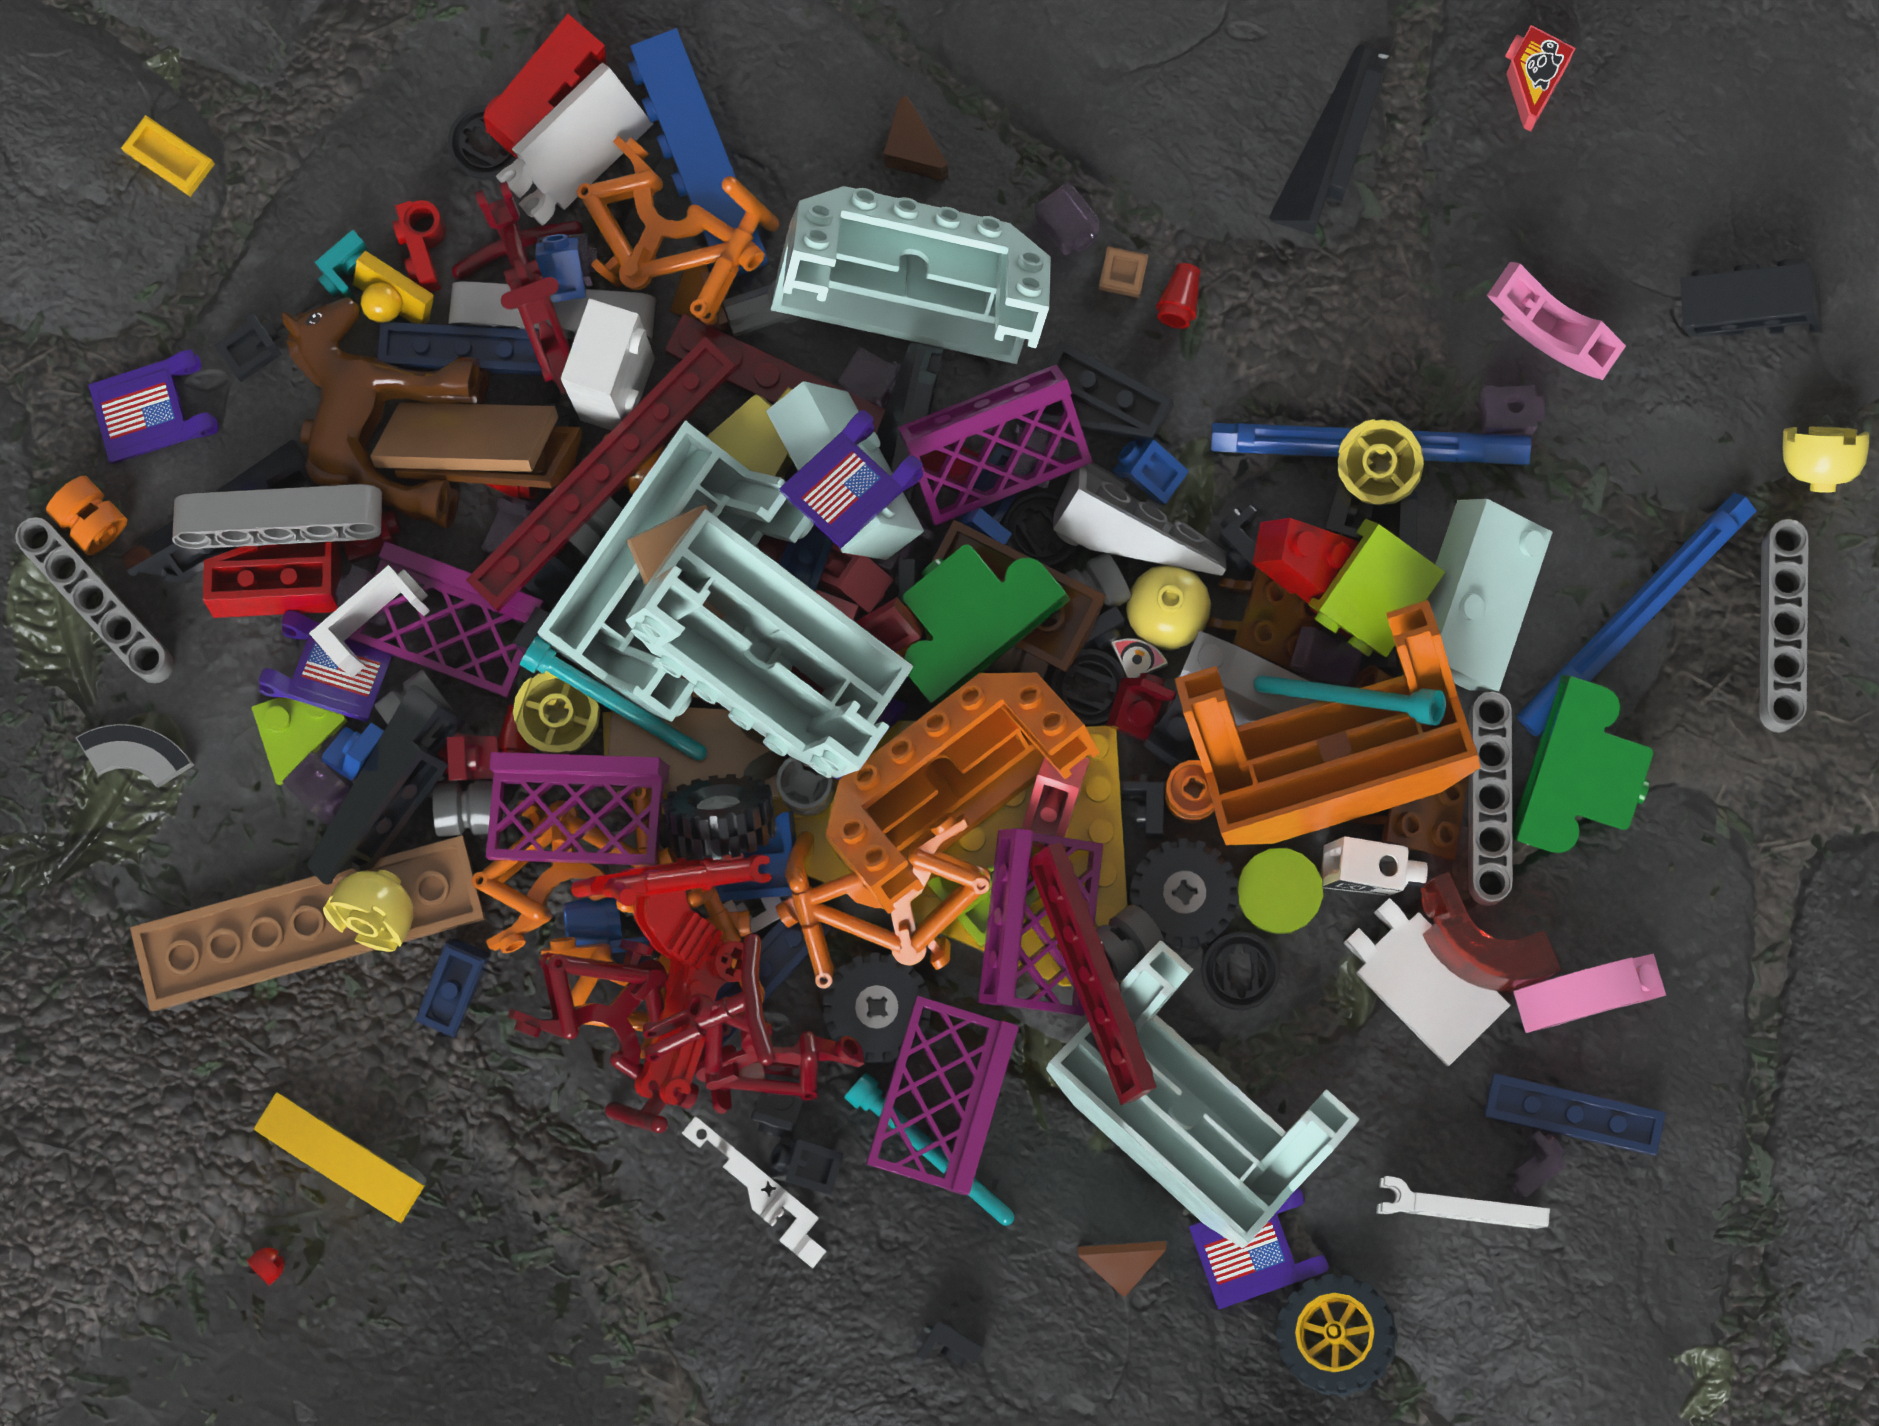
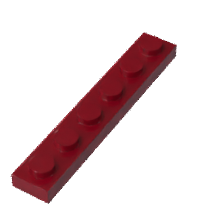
M1062 842L1051 844L1029 860L1028 866L1119 1103L1124 1105L1135 1102L1157 1088L1153 1078V1071L1145 1058L1137 1037L1136 1026L1130 1019L1121 996L1120 985L1113 975L1105 954L1104 944L1099 938L1090 916L1089 905L1078 885L1073 864L1068 858Z

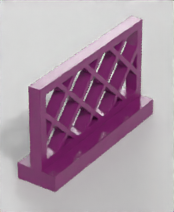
M1057 364L898 427L909 456L913 455L921 461L919 456L934 450L948 454L939 473L922 468L923 477L918 481L931 519L935 525L1093 463L1071 398L1072 392L1068 380ZM1062 401L1065 411L1057 426L1040 420L1047 405ZM1015 418L1027 422L1017 442L1000 435L1005 423ZM1068 423L1070 425L1072 432L1065 430ZM1035 426L1053 433L1044 452L1026 446ZM974 434L987 438L978 458L960 451L965 439ZM1061 437L1076 442L1079 454L1065 460L1052 456ZM996 442L1013 448L1004 468L986 461ZM1022 452L1040 459L1034 471L1025 476L1012 472ZM956 458L974 464L965 484L947 477ZM982 468L1000 475L994 488L985 492L973 488ZM927 478L934 480L931 487ZM943 484L960 490L954 504L938 510L935 498Z
M385 541L378 556L381 560L374 577L388 565L397 574L405 570L418 584L423 585L421 588L425 593L432 590L442 592L448 608L428 617L423 616L418 611L421 620L398 629L390 609L408 601L403 595L390 601L374 615L376 616L385 611L393 630L392 633L379 639L364 635L363 632L367 625V622H365L349 638L509 699L522 667L519 664L524 654L515 643L505 647L496 626L511 619L525 624L535 607L547 611L548 606L545 602L519 591L498 612L467 583L466 579L472 573ZM450 596L463 601L453 605ZM472 604L482 607L488 622L465 632L457 611ZM489 610L503 616L493 620ZM452 614L460 635L438 644L429 624ZM424 626L433 647L418 654L408 651L402 636ZM491 629L500 649L477 659L468 638ZM397 639L400 648L387 642ZM464 641L472 662L457 669L447 666L441 651ZM517 649L511 662L508 653ZM436 653L439 662L426 657ZM503 656L509 668L503 686L487 681L480 665ZM475 668L479 677L466 672Z
M491 752L489 769L494 772L486 858L489 860L658 865L664 783L669 781L670 766L660 757ZM505 784H521L530 794L513 811L503 802ZM530 785H541V786H539V787L534 791V790L531 788ZM554 785L564 786L572 797L553 813L540 797ZM571 786L583 787L577 792H575V790ZM595 787H606L614 798L595 814L582 798ZM613 787H623L624 789L618 794ZM637 788H652L651 804L637 816L624 800ZM537 802L549 817L530 833L519 821L518 817L532 804ZM579 803L591 819L572 835L559 819ZM620 804L633 820L614 836L601 820ZM502 810L507 814V816L503 820ZM650 817L648 828L643 822ZM514 822L526 838L513 850L499 849L500 833ZM556 824L568 839L555 851H545L537 839L552 825ZM598 825L610 841L597 853L587 852L578 841ZM640 826L648 836L647 854H629L621 842ZM531 844H533V846H534L537 850H526V849H527ZM575 846V847L578 849L579 852H567V851H568L571 847ZM617 847L621 853L610 852Z
M1018 828L998 830L978 1003L1084 1016L1083 1006L1064 957L1056 947L1058 944L1056 936L1050 939L1039 923V920L1047 914L1045 907H1042L1037 913L1033 914L1026 904L1027 891L1036 885L1028 865L1031 859L1032 843L1044 844L1046 847L1062 842L1068 857L1076 850L1089 851L1087 870L1079 877L1075 874L1082 895L1089 905L1090 916L1095 924L1103 843L1033 833L1031 830ZM1032 927L1044 946L1029 958L1021 947L1022 935ZM1049 952L1061 970L1045 982L1034 964ZM1027 971L1039 989L1027 999L1015 998L1017 979ZM1065 976L1074 987L1072 1005L1061 1004L1051 990ZM1044 995L1048 1002L1038 1000Z
M916 996L866 1165L938 1186L957 1194L969 1195L1019 1026ZM925 1008L938 1012L947 1030L926 1040L918 1025L922 1009ZM948 1016L964 1021L953 1026ZM969 1023L986 1027L987 1032L983 1045L967 1053L956 1030ZM916 1033L921 1044L911 1049ZM951 1034L962 1057L941 1068L929 1045ZM923 1048L935 1071L913 1082L906 1068V1062L909 1055ZM978 1053H980L979 1059H978V1062H977V1065H976V1068H975V1066H974V1064H973V1062H972V1060H971V1057H973V1056L977 1055ZM965 1061L973 1079L970 1088L955 1095L943 1072ZM938 1075L949 1099L928 1110L917 1086ZM902 1076H904L908 1086L898 1091ZM911 1090L923 1113L901 1124L893 1110L896 1097ZM968 1095L964 1109H962L958 1099ZM952 1103L960 1117V1123L957 1130L942 1137L931 1114ZM891 1118L896 1128L886 1132L889 1119ZM926 1118L937 1141L915 1152L904 1129ZM898 1132L910 1155L896 1163L878 1158L883 1140ZM953 1137H955L954 1143H953V1146H952V1149H951V1152H950V1150H949V1148H948V1146H947V1144H946V1141H948V1140L952 1139ZM940 1145L948 1160L943 1178L928 1174L918 1156ZM913 1160L918 1170L902 1165Z

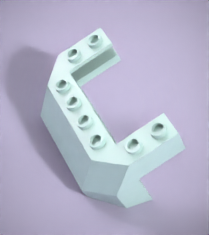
M842 186L798 202L789 225L779 263L771 311L1017 364L1025 339H1028L1029 347H1037L1049 310L1051 257L1011 223L1000 221L995 217H980L959 212L951 207L940 208L918 203L906 197L895 198L878 194L866 188L855 189Z
M685 420L537 633L543 640L551 644L554 650L596 680L647 712L672 722L675 717L683 714L692 700L691 693L695 685L686 679L676 678L664 671L658 665L660 658L651 653L646 645L632 633V628L625 621L646 587L626 539L703 504H706L710 513L758 549V542L763 535L796 543L798 539L808 534L814 523L780 492L779 488L786 483L785 480L780 477L748 470Z
M706 509L678 539L650 578L625 620L632 628V633L646 645L651 653L660 658L658 665L664 671L676 678H680L681 675L695 685L693 691L699 697L711 704H715L716 701L730 711L728 717L735 724L746 730H750L752 727L765 737L763 743L776 754L785 756L787 753L789 756L810 765L815 771L827 778L832 776L839 778L861 769L890 727L883 721L877 724L874 723L914 667ZM705 600L725 615L723 620L702 606ZM794 665L801 673H804L823 688V693H818L791 672L792 666Z
M1160 940L1120 984L1121 996L1130 1019L1136 1026L1137 1037L1145 1058L1151 1065L1157 1088L1135 1102L1120 1105L1089 1022L1048 1063L1046 1071L1080 1112L1203 1224L1243 1249L1255 1238L1290 1195L1338 1146L1360 1119L1326 1089L1287 1132L1284 1131L1269 1115L1242 1093L1237 1086L1232 1084L1211 1065L1205 1057L1200 1055L1180 1037L1172 1027L1168 1026L1156 1015L1194 970Z

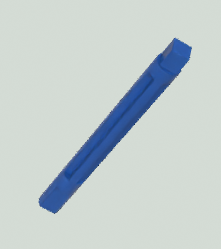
M1212 423L1211 451L1339 457L1341 442L1353 428ZM1412 431L1422 448L1424 461L1529 465L1530 435Z
M1734 492L1515 716L1530 734L1537 737L1543 731L1561 675H1569L1590 682L1756 512V509L1746 496Z

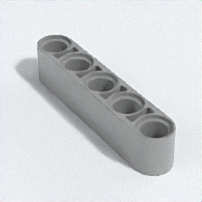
M467 281L452 284L448 325L525 329L518 308L507 310L501 305L502 295L511 291L508 284ZM586 289V298L553 303L567 339H575L589 298L639 314L643 327L646 330L648 341L651 342L653 339L656 298L651 295L636 292ZM549 319L545 320L549 325H551ZM539 323L534 324L535 330H539Z
M355 484L184 494L176 497L174 500L172 540L176 545L183 548L204 549L373 539L381 534L382 491L375 486Z
M33 517L23 521L17 528L15 535L19 548L130 670L149 683H160L168 679L174 668V661L170 652L66 538L42 518ZM39 532H48V539L45 545L38 549H32L34 536ZM74 561L76 568L73 575L67 579H60L59 571L62 565ZM94 592H103L104 598L101 605L96 609H87L86 603L89 596ZM122 622H130V634L122 640H115V628ZM150 652H158L159 662L156 667L147 671L143 670V658Z
M1785 519L1776 523L1763 538L1761 546L1759 714L1763 725L1770 731L1778 733L1786 732L1798 724L1805 716L1807 709L1808 533L1801 523L1792 519ZM1783 533L1790 536L1794 542V550H1782L1776 543V534ZM1776 575H1784L1791 579L1794 586L1792 593H1785L1777 588L1775 584ZM1775 617H1785L1790 620L1793 625L1792 635H1783L1777 631L1774 623ZM1775 659H1785L1791 664L1793 670L1792 677L1786 678L1777 674L1774 668ZM1780 700L1789 704L1792 709L1791 720L1780 719L1775 714L1773 708L1775 701Z
M1494 691L1485 692L1480 695L1469 709L1468 727L1481 767L1468 775V888L1474 901L1485 906L1496 905L1502 901L1510 892L1513 883L1512 709L1508 699L1501 693ZM1484 704L1495 706L1500 712V721L1494 724L1486 723L1480 717V706ZM1486 746L1495 748L1500 754V764L1497 766L1484 764L1479 756L1480 748ZM1483 789H1493L1500 796V807L1489 809L1483 806L1479 798L1480 791ZM1485 831L1497 834L1501 842L1500 850L1489 852L1483 849L1479 840L1480 834ZM1483 874H1493L1499 879L1501 883L1499 894L1489 895L1483 892L1479 883L1480 877Z

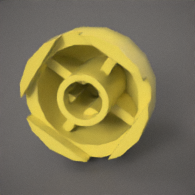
M1375 419L1364 421L1351 429L1341 442L1338 472L1347 490L1362 502L1378 506L1394 504L1409 496L1420 482L1424 468L1422 448L1412 431L1399 422L1392 420L1376 421Z
M1797 427L1785 428L1783 430L1782 447L1784 463L1788 472L1797 480L1810 483V491L1836 492V484L1852 481L1864 468L1869 448V432L1865 431L1857 435V429L1809 427V434H1797Z
M1165 564L1152 567L1139 576L1130 589L1132 597L1127 602L1126 614L1130 626L1139 640L1145 641L1157 649L1172 651L1187 646L1192 641L1194 642L1198 632L1205 630L1210 617L1211 601L1207 587L1198 575L1191 570Z
M546 671L545 674H537L534 678L531 677L523 683L515 697L513 716L519 733L531 747L544 754H569L578 751L592 739L599 725L600 706L596 700Z
M379 870L378 872L361 871L348 875L334 888L323 908L328 921L340 932L343 933L347 926L358 933L355 938L356 942L376 950L389 952L395 951L398 945L399 947L401 946L414 918L413 904L407 891L400 885L401 880L386 870Z

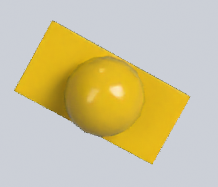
M364 251L356 260L353 285L363 291L361 296L363 313L370 320L378 323L390 322L399 314L411 323L426 324L430 320L434 295L377 257Z

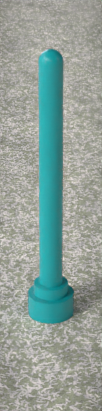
M537 635L519 665L532 673L536 671L545 674L546 671L696 761H702L706 758L707 749L704 745L556 657L557 652L551 649V644Z
M1265 675L1257 676L1253 682L1254 688L1258 692L1406 712L1411 718H1415L1417 723L1435 726L1440 724L1446 710V699L1441 690L1422 688L1411 695Z
M868 1072L856 1082L844 1097L856 1109L860 1106L866 1112L868 1109H871L878 1117H880L885 1100L881 1096L883 1091L877 1087L879 1082ZM893 1106V1110L901 1124L909 1121ZM890 1118L888 1125L894 1129L896 1127ZM914 1124L904 1129L912 1146L917 1151L933 1143ZM939 1146L922 1154L943 1174L945 1173L948 1160ZM974 1178L968 1196L1000 1224L1005 1226L1012 1224L1015 1218L1013 1211Z

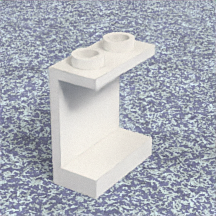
M388 565L309 634L333 662L353 678L365 666L344 641L400 592L425 616L430 610L422 600L428 595L405 570L397 574Z

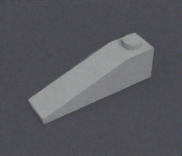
M1090 463L1072 471L1056 506L1053 518V530L1066 543L1074 546L1080 544L1094 551L1221 576L1226 571V551L1186 523L1180 521L1174 525L1170 523L1166 515L1159 509L1161 506L1150 498L1146 502L1137 500L1125 491L1128 483L1095 463Z
M1202 631L1198 632L1180 675L1181 677L1217 666L1237 726L1320 701L1258 692L1254 688L1253 682L1260 675L1302 681L1308 680L1236 645ZM1176 686L1174 691L1177 692V693H1176V696H1177V695H1178V690H1177V686Z

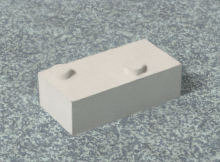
M590 298L563 370L561 381L580 421L613 430L639 404L655 357L639 314Z

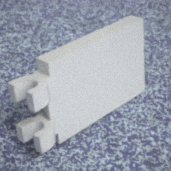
M601 63L512 148L518 158L497 174L496 177L501 183L507 181L509 188L519 198L529 190L533 181L538 189L525 197L519 205L528 216L534 217L543 226L553 216L556 204L565 210L578 197L577 189L581 184H592L623 154L613 142L617 136L621 137L625 142L630 137L637 140L653 123H650L648 116L610 67Z
M1389 898L1374 912L1391 929L1376 945L1372 943L1360 928L1343 943L1364 963L1356 974L1446 1066H1450L1511 1005L1419 912L1408 920L1402 910Z
M1391 1176L1380 1178L1379 1187L1389 1188L1394 1191L1395 1201L1393 1203L1383 1202L1377 1204L1376 1213L1378 1214L1406 1212L1533 1229L1548 1227L1549 1208L1414 1193L1410 1191L1402 1179Z

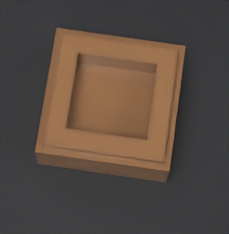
M1107 247L1099 290L1140 298L1149 255Z

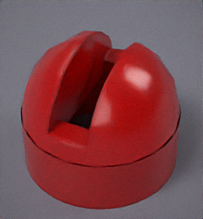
M270 1247L256 1251L246 1260L268 1286L281 1276L285 1265L283 1256H277L278 1250Z

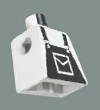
M1344 836L1324 845L1321 878L1323 888L1392 895L1404 891L1405 886L1423 888L1427 879L1428 867L1426 862L1408 860V847Z

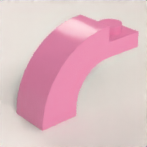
M1509 262L1487 294L1489 299L1504 313L1501 319L1516 333L1558 362L1588 376L1603 380L1626 347L1602 321L1579 314L1558 301L1520 263Z
M1654 954L1611 962L1513 991L1525 1033L1666 996Z

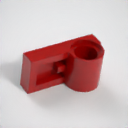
M424 200L408 201L395 205L399 219L392 221L399 244L407 243L411 258L404 260L409 278L415 283L419 282L421 287L429 292L440 290L441 286L429 251L430 248L439 245L446 234V226L439 211L432 203ZM425 217L434 219V223L429 230L424 232L414 230L418 220Z

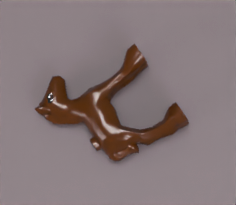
M349 297L336 300L306 313H299L297 316L287 312L281 313L284 326L289 330V337L286 339L289 356L293 359V363L300 367L301 371H304V375L311 382L322 388L315 419H306L301 430V442L308 444V458L305 467L309 478L316 484L327 486L355 484L375 486L382 491L383 505L395 508L414 520L430 521L434 525L449 529L455 520L459 501L458 491L450 487L449 481L445 479H431L414 486L392 482L374 467L365 447L382 419L387 400L407 398L435 404H484L489 387L488 369L480 368V359L459 357L437 371L419 372L404 370L375 357L351 355L339 348V344L360 318V306Z

